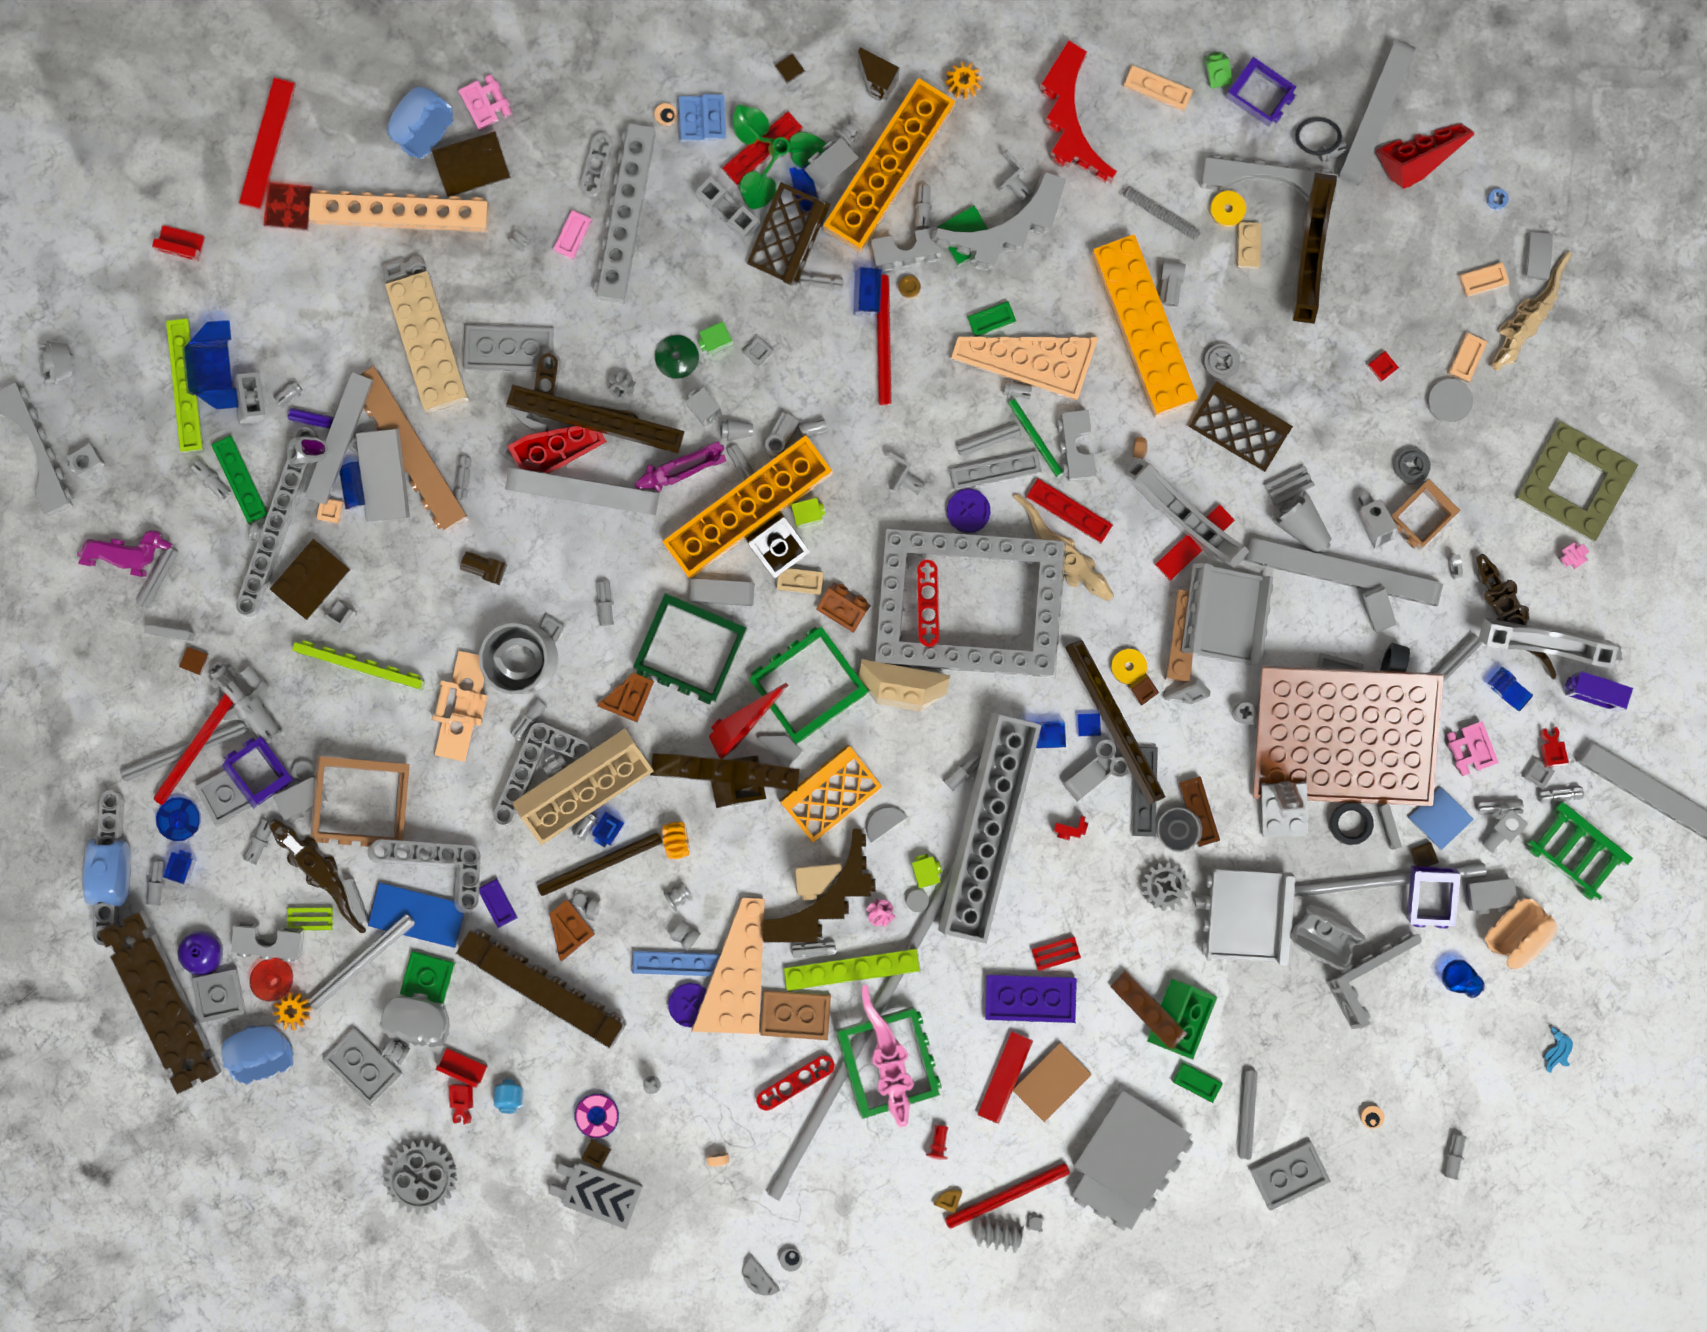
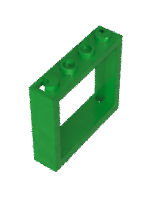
M815 626L806 632L805 639L801 642L798 639L787 646V652L783 655L777 653L771 657L769 665L765 668L759 666L751 672L752 677L749 678L762 697L767 692L760 681L821 638L857 687L854 692L797 733L774 703L770 709L796 745L869 693L822 626L819 629Z
M909 1007L881 1016L887 1024L906 1018L911 1020L930 1090L907 1096L910 1104L940 1096L939 1089L942 1086L939 1076H935L933 1072V1067H936L933 1055L928 1054L926 1046L929 1045V1040L926 1032L922 1033L920 1024H923V1019L920 1011H916L914 1007ZM870 1020L835 1030L858 1112L862 1119L890 1111L888 1103L871 1108L868 1107L848 1037L873 1029L874 1027Z

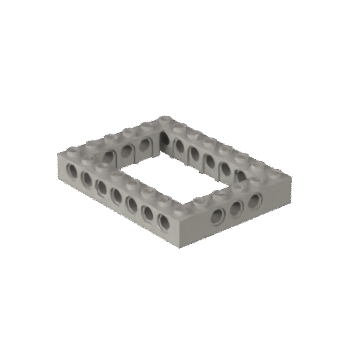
M886 529L875 662L904 667L1056 678L1066 555L1065 541ZM907 553L916 554L919 557H923V555H936L940 558H945V556L961 557L962 560L979 558L984 561H989V559L1005 560L1007 563H1011V561L1028 562V564L1032 565L1034 562L1040 563L1033 651L939 644L929 648L921 643L899 642L903 637L901 625L902 614L905 613V608L903 607L904 591H907L905 578L906 569H909V562L906 558Z

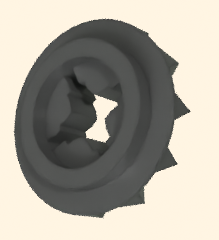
M1409 448L1398 455L1394 468L1397 476L1404 482L1415 484L1423 481L1428 476L1431 464L1428 456L1423 451ZM1417 458L1415 466L1419 470H1413L1408 474L1409 466L1406 463H1411Z

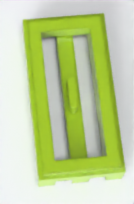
M287 908V927L333 930V908ZM328 912V917H293V913ZM328 921V926H293V922Z

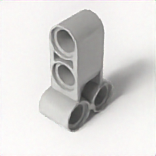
M1100 741L1095 748L1097 757L1063 784L1077 802L1111 774L1114 777L1121 778L1129 773L1130 769L1123 757L1115 758L1116 746L1112 741ZM1102 744L1111 746L1112 752L1109 756L1101 755L1099 748ZM1117 761H1121L1126 765V770L1122 774L1114 771L1113 766Z

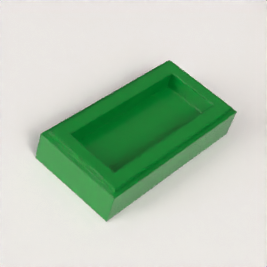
M1009 301L967 317L974 337H980L1016 323Z
M1183 1062L1173 1080V1083L1211 1103H1214L1223 1085L1222 1082Z

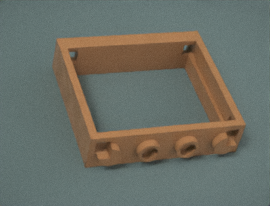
M317 757L310 838H316V843H329V839L338 840L340 845H352V841L361 842L360 846L370 847L375 841L381 839L403 841L410 764ZM324 767L399 773L393 837L319 831Z

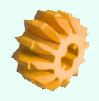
M962 61L960 62V68L954 64L952 65L953 72L947 71L946 76L950 79L945 80V85L950 86L948 89L949 93L956 91V99L960 97V94H963L964 100H967L968 93L975 97V90H981L982 86L979 83L983 81V77L977 76L980 73L979 68L972 70L973 63H969L968 67H965V63ZM964 77V80L968 78V84H964V82L961 84L960 78Z
M676 821L664 825L662 834L667 857L676 860L689 856L690 846L685 824Z
M289 992L287 995L288 999L284 995L279 997L283 1004L274 1003V1006L280 1009L279 1011H274L273 1015H280V1018L276 1020L277 1024L285 1021L283 1029H288L291 1024V1029L294 1031L297 1030V1023L300 1027L305 1026L302 1019H311L305 1012L312 1011V1007L305 1008L304 1005L309 1002L308 999L300 1002L302 998L301 993H298L294 999L293 992ZM291 1005L293 1009H297L294 1018L292 1014H288V1009H291Z

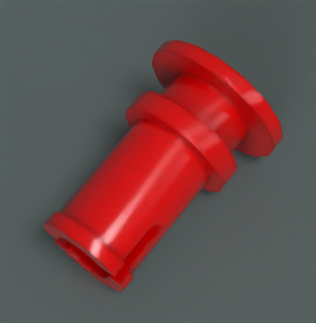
M935 1125L932 1145L929 1146L931 1153H926V1156L935 1160H947L948 1157L944 1156V1151H947L945 1145L949 1127Z

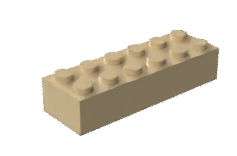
M428 271L385 284L424 411L429 414L468 402L469 397Z
M623 729L512 803L520 818L540 845H543L654 770L628 731Z

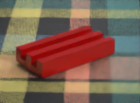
M1075 937L1031 949L1038 971L1081 958ZM1072 943L1073 947L1038 957V952ZM1074 951L1075 953L1074 956H1070L1044 965L1040 964V961L1046 960Z

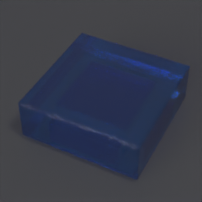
M1100 713L1077 714L1078 737L1101 736Z

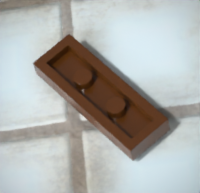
M1201 776L1179 782L1186 808L1197 815L1201 821L1202 837L1197 843L1198 847L1220 841Z

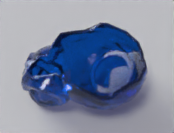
M1454 959L1448 962L1442 971V983L1447 990L1465 994L1469 998H1476L1484 992L1485 983L1483 979L1465 960Z

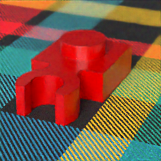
M1558 727L1551 729L1552 736L1548 735L1546 728L1542 729L1540 736L1546 744L1541 745L1540 748L1545 768L1567 765L1569 760L1564 741L1558 742L1557 739L1560 734Z
M462 1084L449 1085L450 1108H455V1113L452 1117L453 1123H460L461 1116L464 1125L471 1123L472 1117L468 1109L473 1108V1086Z

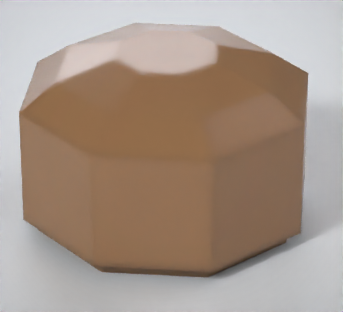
M1136 437L1133 457L1143 459L1147 453L1148 443L1146 438Z

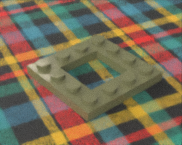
M1560 421L1516 499L1588 540L1596 542L1638 464ZM1568 453L1606 474L1586 511L1548 490Z

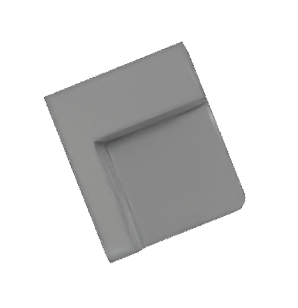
M337 601L328 615L325 614L323 618L345 632L358 613Z

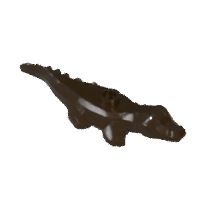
M1485 554L1478 555L1476 557L1478 579L1488 589L1484 593V600L1492 607L1497 617L1496 620L1527 625V621H1529V608L1525 605H1520L1516 597V582L1509 579L1507 582H1503L1496 565ZM1526 650L1544 664L1549 676L1554 680L1556 678V671L1548 655L1543 652Z
M272 820L269 823V827L276 843L290 852L287 855L288 863L300 868L306 874L307 884L326 890L336 902L342 916L358 932L365 933L366 929L358 923L351 913L345 889L338 877V867L335 859L330 856L325 857L318 850V844L314 838L308 836L301 840L293 828L278 820Z

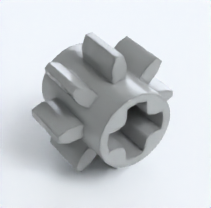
M621 371L617 375L611 374L607 386L611 394L616 398L624 399L626 394L631 397L636 384L632 376L627 372Z
M217 662L209 669L210 675L207 677L212 686L217 689L219 686L223 688L232 680L235 682L234 676L237 674L229 662L225 665L222 662Z
M552 754L544 759L547 764L542 767L550 778L569 765L562 755L556 758L555 754Z

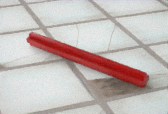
M881 274L876 277L879 405L889 406L892 403L889 275Z
M226 693L153 799L158 804L163 805L232 706L233 702Z
M1063 1163L945 1218L947 1227L952 1229L1069 1175L1070 1170L1067 1164Z

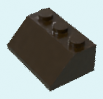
M496 131L432 150L448 198L511 179Z
M312 539L269 590L304 619L308 620L351 570L318 541Z

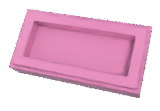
M571 210L553 250L574 260L592 219Z

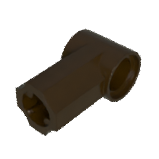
M466 551L461 561L460 570L480 576L485 581L500 585L508 564Z

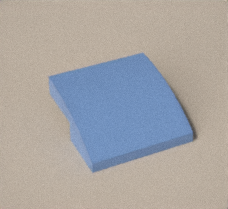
M703 94L702 96H679L677 98L679 141L726 139L724 95Z
M1441 787L1434 792L1433 806H1420L1408 817L1439 850H1442L1474 820Z

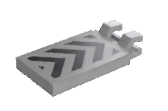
M563 1163L559 1164L556 1172L570 1177L566 1189L552 1184L548 1194L562 1198L561 1203L567 1208L627 1229L643 1186L579 1163V1165L575 1164L574 1167Z

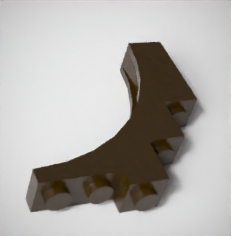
M1314 174L1309 200L1306 203L1303 216L1302 239L1298 252V271L1293 292V321L1315 324L1319 308L1325 241L1337 183L1336 175Z
M653 753L651 767L654 771L650 773V776L797 791L800 769L750 761Z
M852 829L851 848L847 862L838 880L824 896L813 905L798 913L783 918L763 920L764 943L818 942V937H822V924H818V919H845V915H849V901H844V897H871V892H876V879L871 878V874H862V870L866 869V856H862V847H866V834H862V829Z

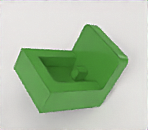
M1216 51L1204 57L1211 88L1233 84L1230 61L1225 53Z

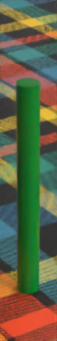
M1016 399L1011 400L1008 405L1056 477L1060 476L1063 471Z

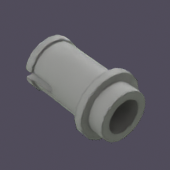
M1341 140L1339 147L1335 151L1326 155H1318L1319 159L1328 162L1330 158L1347 153V148H1343L1346 146L1344 140ZM1335 143L1330 144L1328 146L1321 145V147L1317 151L1327 150L1331 148Z
M1010 380V382H1005L1003 395H1007V398L1013 396L1030 400L1032 385L1016 384Z
M296 381L293 383L289 382V386L273 396L276 401L285 397L278 403L281 408L295 397L301 396L300 394L303 390Z
M824 418L809 423L802 422L801 425H798L801 438L805 435L809 438L811 435L828 431Z
M592 813L588 814L573 831V835L585 841L594 825H598L597 821L599 818Z

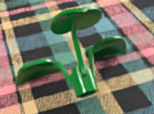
M738 105L733 115V129L736 137L747 145L753 144L757 138L761 142L770 143L769 153L772 156L762 175L758 172H749L740 182V192L747 207L751 210L760 209L774 198L777 188L776 182L772 178L766 177L777 159L782 158L787 153H792L793 163L805 169L811 164L808 160L814 154L819 152L821 155L825 152L822 148L827 143L821 138L806 132L796 133L790 138V141L783 137L775 140L773 138H763L762 136L769 130L767 116L756 108Z

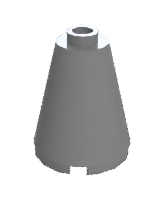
M1303 491L1302 497L1297 494L1279 508L1281 514L1278 517L1275 514L1273 515L1272 521L1274 524L1312 552L1323 553L1331 546L1330 541L1332 539L1306 491Z

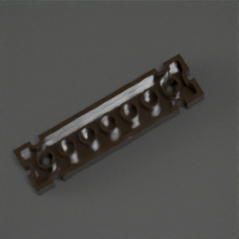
M144 909L123 920L124 925L122 926L118 921L98 931L105 947L111 946L114 951L110 958L164 1069L170 1068L173 1073L169 1080L176 1094L194 1087L198 1078L203 1083L218 1076L221 1072L220 1066L214 1055L208 1057L206 1053L210 1046L156 934L150 936L147 930L151 924ZM128 936H130V939L132 937L135 939V942L132 944L133 946L127 943ZM187 1058H189V1061L191 1059L194 1061L192 1067L185 1064Z
M481 929L468 932L455 954L479 967V969L581 1032L594 1038V1040L610 1049L615 1045L627 1025L623 1022L625 1019L623 1016L614 1011L611 1014L604 1011L605 1005L595 999L591 1002L585 999L587 994L577 988L569 989L566 987L567 982L558 976L551 978L547 975L548 970L538 964L530 965L527 963L529 959L519 952L515 954L509 952L510 947L503 942H492L490 940L491 935Z

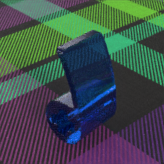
M1501 667L1487 685L1517 711H1521L1533 697V694L1520 685L1510 671Z

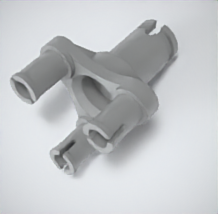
M249 665L239 675L251 687L250 694L245 696L234 683V680L222 688L233 702L223 719L224 721L245 720L256 735L262 737L266 744L272 741V737L266 730H269L275 738L282 730L277 728L276 722L262 706L269 687L268 683L265 680L262 681L252 666ZM218 689L208 698L217 706L223 697V693Z

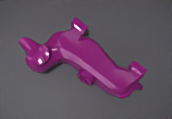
M719 441L705 445L691 453L668 461L657 468L653 465H647V470L635 483V488H652L657 492H661L663 486L673 485L707 467L727 461L725 455L722 454L724 445H720Z
M158 530L146 531L140 544L135 547L124 545L125 541L111 538V542L88 539L84 542L82 550L77 553V556L80 557L78 564L96 566L94 559H102L118 568H131L130 575L146 577L147 572L144 569L153 562L155 550H168L173 544L163 539L162 533Z

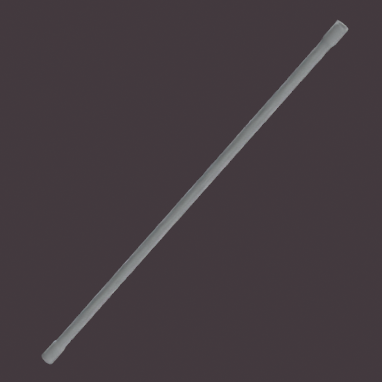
M955 860L904 951L918 949L946 899ZM904 974L889 977L873 1006L880 1016ZM873 1029L860 1032L851 1046L855 1062ZM844 1060L782 1172L776 1178L768 1193L769 1196L780 1201L789 1185V1180L848 1076Z

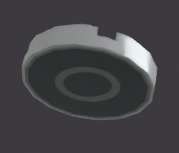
M1177 807L1168 810L1161 816L1157 832L1160 841L1166 848L1174 852H1184L1191 850L1200 841L1202 825L1199 817L1190 809Z

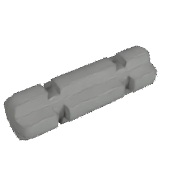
M802 273L800 285L807 287L812 285V287L825 289L832 287L833 290H842L843 278L834 277L833 279L831 276L815 274L810 276V274Z
M460 456L458 463L460 468H458L456 481L458 488L455 489V498L466 500L468 496L466 489L469 487L471 458Z
M1581 786L1573 787V789L1568 787L1552 789V792H1549V790L1539 792L1541 804H1547L1550 801L1553 803L1571 801V798L1580 800L1584 796Z
M834 941L826 942V944L818 942L807 943L805 946H801V944L792 946L794 958L802 957V955L810 957L824 955L823 953H827V955L836 954V944Z

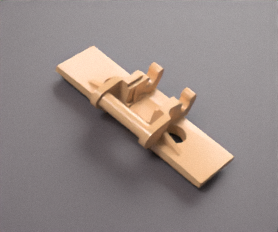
M459 651L452 682L440 681L441 690L435 716L432 715L431 719L442 722L435 751L436 756L466 762L474 725L482 726V718L488 695L481 694L485 678L480 669L479 655ZM466 678L471 679L474 684L470 691H464L461 688V682ZM450 688L457 689L454 712L451 714L450 719L443 718ZM461 722L463 724L461 734L455 735L452 733L451 726L453 723Z

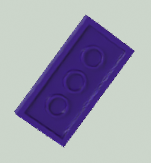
M986 975L985 1020L1076 1023L1077 978Z

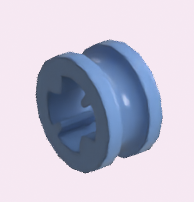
M1503 189L1493 190L1487 197L1488 206L1493 210L1504 208L1509 200L1508 194ZM1495 194H1497V197L1499 195L1502 196L1501 205H1498V202L1496 204L1493 202Z

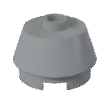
M52 341L38 344V349L43 350L42 355L39 357L41 375L47 376L44 379L45 384L53 383L55 385L72 376V367L75 366L73 353H69L67 344Z

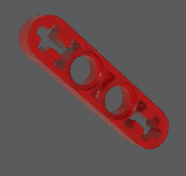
M926 559L921 561L917 568L918 630L921 644L931 648L936 646L940 640L939 570L935 562ZM926 564L934 568V571L930 572V580L935 579V583H922V579L926 580V573L922 572V569L926 568ZM927 586L933 587L935 591L934 596L929 599L924 598L922 595V590ZM928 608L935 611V617L931 621H926L923 618V612ZM923 624H936L935 628L931 627V634L935 635V639H932L931 643L923 639V636L928 633L927 627L923 628Z
M822 1055L766 1088L757 1096L758 1107L764 1111H769L830 1075L835 1068L834 1060L827 1055ZM820 1060L830 1061L829 1071L820 1070L817 1072L820 1077L816 1078L814 1071L809 1066L814 1064L816 1069L821 1065ZM802 1071H809L812 1075V1080L807 1084L799 1080V1074ZM784 1082L792 1085L793 1090L789 1095H783L779 1090L780 1085ZM776 1088L777 1095L782 1100L777 1101V1098H774L770 1101L771 1106L762 1105V1095L765 1094L769 1097L774 1094L771 1089Z

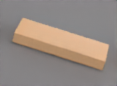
M1132 65L1123 86L1183 112L1193 92L1190 88Z

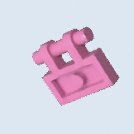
M493 75L485 77L487 86L483 88L477 80L458 90L479 131L499 121L495 114L498 111H502L504 117L512 115V111L509 108L510 103L507 98H504L500 90L501 86L498 81H495ZM493 94L496 103L491 105L486 95Z
M1483 721L1460 729L1463 735L1461 739L1457 740L1455 732L1446 734L1449 741L1447 745L1449 750L1452 749L1456 762H1454L1457 769L1459 768L1462 776L1470 774L1467 765L1471 763L1474 764L1476 771L1499 763ZM1466 744L1471 757L1464 758L1460 746Z

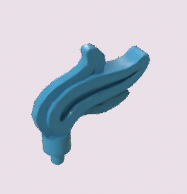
M1552 1027L1551 1030L1557 1040V1045L1549 1049L1544 1057L1547 1060L1546 1071L1548 1073H1552V1069L1559 1062L1562 1066H1569L1570 1063L1567 1062V1059L1573 1048L1571 1038L1565 1036L1560 1029L1557 1030L1555 1027Z

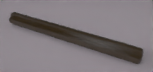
M659 833L652 834L541 883L537 886L539 894L545 896L662 844L661 836Z

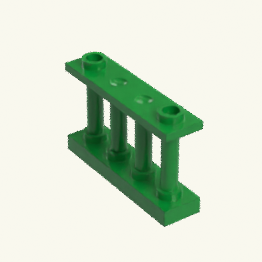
M1563 801L1558 802L1553 808L1557 812V818L1537 843L1533 840H1528L1525 843L1529 847L1528 851L1536 858L1541 856L1582 889L1581 894L1590 901L1593 899L1601 900L1603 896L1596 891L1616 866L1621 864L1623 866L1629 865L1633 857ZM1569 822L1575 827L1573 829L1574 833L1553 857L1543 848L1563 823ZM1587 836L1592 840V846L1575 868L1570 871L1561 862L1580 838ZM1604 850L1610 855V860L1592 883L1588 885L1579 876L1597 853Z

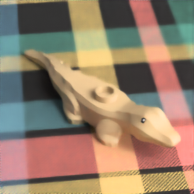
M1570 251L1566 252L1555 265L1546 289L1534 300L1526 299L1518 305V314L1513 320H1508L1500 327L1499 333L1505 335L1506 339L1492 363L1493 370L1499 371L1506 364L1516 363L1521 346L1524 345L1525 340L1537 333L1538 327L1547 318L1548 312L1553 309V304L1558 299V290L1561 288L1559 282L1562 278V272L1565 270V266L1572 255Z
M1014 494L1013 498L1028 512L1038 540L1065 541L1064 574L1068 585L1078 587V584L1082 582L1091 594L1110 601L1114 594L1105 577L1092 570L1095 569V561L1075 549L1074 540L1053 533L1046 526L1035 507L1021 495Z

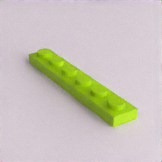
M188 318L166 321L180 452L202 451L204 447L190 320Z
M302 640L301 644L294 642L292 651L422 691L424 689L425 682L420 680V675L408 672L407 676L399 674L400 669L391 666L382 669L378 667L379 663L366 659L365 663L356 661L357 656L344 653L342 657L335 654L336 650L323 646V649L319 650L314 648V643Z
M918 949L789 967L784 968L787 991L916 973L921 972Z

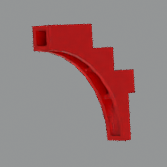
M1068 40L1040 87L1042 94L1046 98L1057 100L1048 114L1045 124L1048 125L1047 128L1056 134L1062 133L1050 157L1060 167L1066 166L1069 168L1072 162L1075 161L1078 168L1095 173V177L1101 182L1106 183L1108 181L1112 183L1117 171L1104 162L1091 148L1077 118L1075 87L1078 73L1086 58L1087 51Z

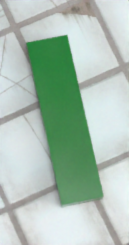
M227 436L211 444L247 523L250 525L267 517L268 511L233 436Z

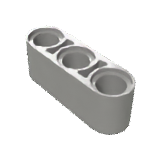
M690 579L689 602L753 606L755 583Z

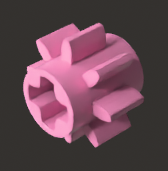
M1574 542L1562 550L1564 556L1560 559L1565 567L1571 565L1575 569L1588 561L1585 555L1589 553V550L1584 543L1578 546Z
M876 898L866 909L870 912L867 918L875 926L882 925L886 927L895 917L892 913L894 907L889 901L884 899L879 901Z

